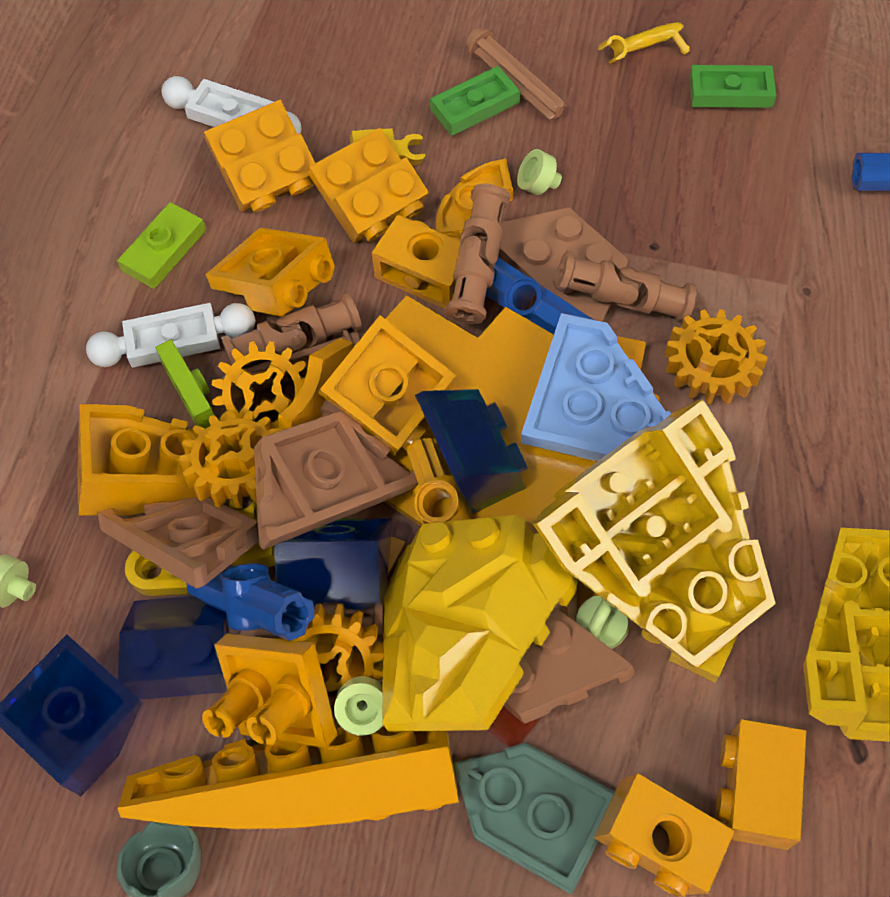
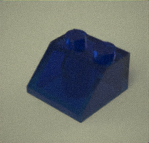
M479 389L423 391L415 395L450 471L473 514L526 489L520 472L528 469L527 464L516 442L506 445L500 431L508 427L496 402L486 405Z
M342 518L274 545L276 583L299 591L303 597L313 601L314 609L315 605L320 603L322 606L323 603H343L344 608L351 610L367 609L372 607L374 603H380L387 589L392 531L391 518Z
M195 596L134 601L119 634L118 684L133 700L226 692L227 687L215 648V644L226 634H229L226 612L201 602Z
M66 634L0 702V728L62 787L82 797L120 755L143 702Z

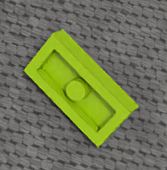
M169 202L117 260L120 270L155 289L207 230L204 220Z
M172 339L156 346L155 349L164 370L195 425L205 429L210 426L209 416L214 414L204 396L210 393V390L198 368L192 371L189 370Z

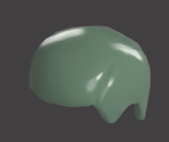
M151 821L142 831L131 836L117 855V880L128 897H184L189 894L201 874L202 848L198 836L190 826Z

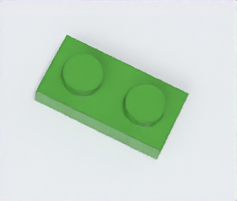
M691 65L689 74L691 107L773 108L776 99L773 66Z
M496 66L430 98V110L448 133L453 136L520 103V90L502 69Z

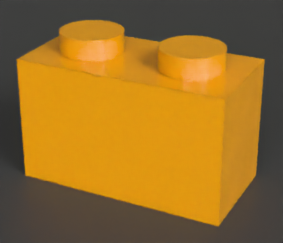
M740 719L730 735L724 734L720 749V766L728 768L726 788L720 787L718 790L715 818L717 821L724 822V825L735 831L731 840L789 850L801 841L806 730Z

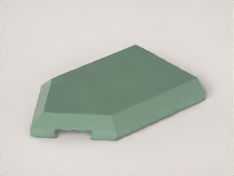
M527 743L505 748V751L475 759L473 757L454 763L474 839L572 895L598 843V840L593 837L615 792Z

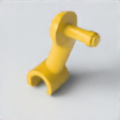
M680 22L664 24L625 39L619 35H614L598 46L599 51L606 46H610L613 49L614 57L608 61L609 64L622 59L629 52L655 45L671 37L680 48L682 54L685 55L690 51L689 45L685 43L679 34V31L684 27Z

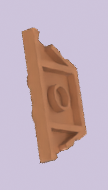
M569 207L500 223L504 230L498 255L500 259L526 276L535 279L549 291L594 320L604 321L613 302L596 301L591 298V294L566 288L564 291L555 289L560 261L566 250L574 252L577 258L596 263L606 260L613 262L618 268L628 267L629 259Z
M344 411L261 437L254 447L259 544L264 550L414 490L418 485L414 471L407 472L388 457L387 454L391 449L377 437L368 435L361 425Z
M192 497L174 502L144 504L145 516L126 519L115 515L114 509L97 512L102 532L196 589L206 585L259 542L258 521L224 504L217 508L210 497L203 501H200L197 497Z
M555 607L545 622L550 631L542 646L532 642L522 657L519 665L524 674L505 702L504 707L525 724L549 714L556 706L571 705L588 698L587 690L618 678L620 684L630 680L635 675V672L630 662Z

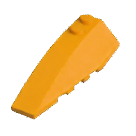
M332 711L338 736L327 748L278 740L272 745H267V742H264L263 744L250 746L247 745L245 739L224 745L225 748L216 753L213 759L204 762L201 761L198 755H192L127 776L119 801L118 811L121 818L180 826L274 829L351 823L367 819L382 820L390 815L420 809L435 810L443 805L458 803L459 799L448 731H387L383 725L372 734L354 735L339 725L335 713Z

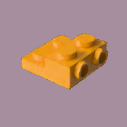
M281 99L204 131V138L241 212L252 208L253 213L263 211L276 203L275 197L286 192H290L291 196H296L314 186L312 179L308 175V170L310 166L315 164V161L302 134H297Z
M381 128L315 163L308 170V175L353 244L363 238L371 242L382 236L389 228L388 224L395 219L397 214L407 219L415 217L425 208L423 203L429 194L407 157L400 159Z
M260 227L207 272L206 277L211 289L244 295L246 303L252 311L283 317L293 310L294 307H302L307 300L308 292L317 287L320 282H328L333 276L335 265L326 238Z
M379 315L320 388L319 394L359 423L368 435L377 437L391 449L389 453L394 456L400 447L407 451V447L413 441L420 439L426 429L419 425V423L429 410L438 415L455 393L448 386L456 377V374Z

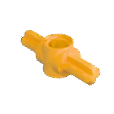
M431 438L413 441L407 447V454L418 485L413 490L415 497L414 507L417 515L423 520L424 524L470 519L468 504L460 493L455 477L453 475H446L434 441ZM441 498H452V506L449 512L442 517H433L432 510L435 503Z

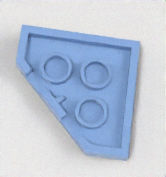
M561 313L521 433L522 444L599 461L636 432L645 427L656 426L668 417L671 412H666L653 394L652 385L633 358L629 360L619 346L617 336L608 323Z

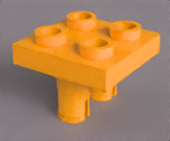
M226 634L215 644L227 691L219 700L203 712L202 720L204 726L212 735L219 737L222 734L223 738H227L238 727L240 735L251 736L253 740L261 744L266 741L267 745H272L278 740L327 748L338 736L314 643Z

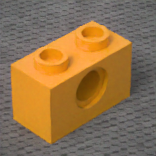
M397 214L371 252L374 277L446 309L447 304L453 299L456 286L453 274L456 260L459 257L458 252L461 238L449 237L431 229L421 221H412Z
M637 773L620 780L593 838L608 846L605 854L615 862L630 869H636L637 865H640L656 875L654 884L673 896L686 897V894L709 893L735 831ZM656 825L663 827L669 836V848L664 855L655 848L652 841V833Z

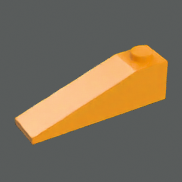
M80 404L77 467L78 516H98L97 512L114 509V514L117 516H129L145 513L144 504L174 502L185 498L197 497L195 489H188L179 462V456L185 454L182 445L183 440H196L193 429L187 428L188 422L173 418L171 423L150 418L144 416V409L129 405Z

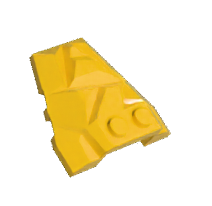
M697 400L670 414L656 426L645 427L636 432L557 491L554 495L555 501L543 509L533 522L534 527L564 570L601 596L602 599L626 615L690 666L696 668L776 604L759 542L757 539H750L743 510L749 508L745 492L737 491L729 462L736 460L732 444L704 400Z
M516 515L422 524L411 545L406 547L398 559L384 595L382 724L387 731L488 730L524 674L519 665L522 657L532 642L542 646L550 633L545 624L546 620L558 602L563 606L568 605L575 594L578 583L577 578L561 567L540 534H533L525 519Z
M840 528L826 576L822 598L817 610L809 647L803 663L808 713L826 725L839 726L843 734L850 739L890 742V530Z

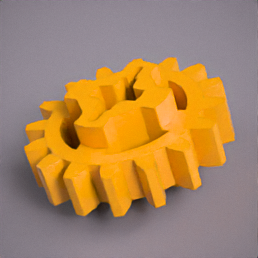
M705 309L700 310L697 321L687 315L684 317L681 327L674 326L664 354V357L668 358L666 372L677 373L674 382L676 388L686 384L690 387L688 397L691 399L700 392L705 394L707 404L711 405L715 396H721L726 404H731L735 392L745 398L748 396L751 386H758L768 360V356L762 354L766 342L762 339L753 340L757 327L752 325L744 329L740 326L742 316L739 314L730 321L726 319L723 309H719L716 318H710Z
M250 341L248 354L243 355L241 351L234 348L231 352L235 362L232 365L223 361L219 363L218 367L226 374L225 378L213 379L211 385L222 389V394L212 399L213 405H225L227 409L220 416V421L226 420L228 410H233L236 418L241 419L248 410L253 411L255 419L260 412L276 410L281 413L295 399L305 380V377H300L299 372L306 366L305 362L301 360L292 364L289 361L292 349L289 347L280 355L275 353L274 341L268 342L265 351H259L255 341ZM255 360L272 361L264 371L251 373L242 368L245 364ZM286 370L294 382L295 393L293 399L282 392L280 384ZM273 372H276L271 385V391L275 394V397L272 400L263 398L260 403L257 402L253 409H250L254 402L255 394L250 385L253 382L262 384L265 379L270 378ZM232 382L243 390L245 403L240 411L232 400ZM278 418L271 420L272 429L279 428Z
M228 410L226 420L219 421L217 417L212 415L209 416L210 426L205 429L195 425L192 429L196 440H183L182 445L185 454L179 456V462L188 489H195L197 498L200 501L212 496L214 505L217 508H220L226 499H232L235 508H241L243 498L248 496L257 503L254 447L261 437L279 432L281 429H272L270 418L267 416L255 422L253 411L249 410L242 419L236 418L233 410Z
M320 603L315 605L314 618L309 622L305 635L291 641L315 644L320 666L321 663L324 664L321 667L329 703L330 706H334L339 689L348 680L360 676L370 677L377 681L383 679V642H375L378 634L376 624L366 628L361 626L363 617L361 611L348 618L344 616L343 604H337L333 614H326L324 607ZM354 645L359 649L362 656L354 651Z

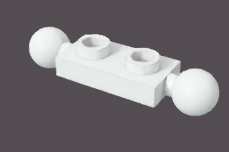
M181 76L168 78L162 86V97L168 106L174 109L185 108L188 119L212 127L273 103V101L206 79L202 80L196 90L190 81ZM287 112L297 134L301 133L299 119L293 113Z
M211 303L130 319L122 321L124 336L117 337L115 334L107 331L97 332L92 335L86 344V353L89 360L100 367L113 366L121 359L123 354H127V359L133 368L161 362L155 347L170 339L173 340L182 357L221 349L218 334L225 333L229 337L234 338L251 332L255 327V316L248 306L241 303H233L226 306L219 316L214 317Z

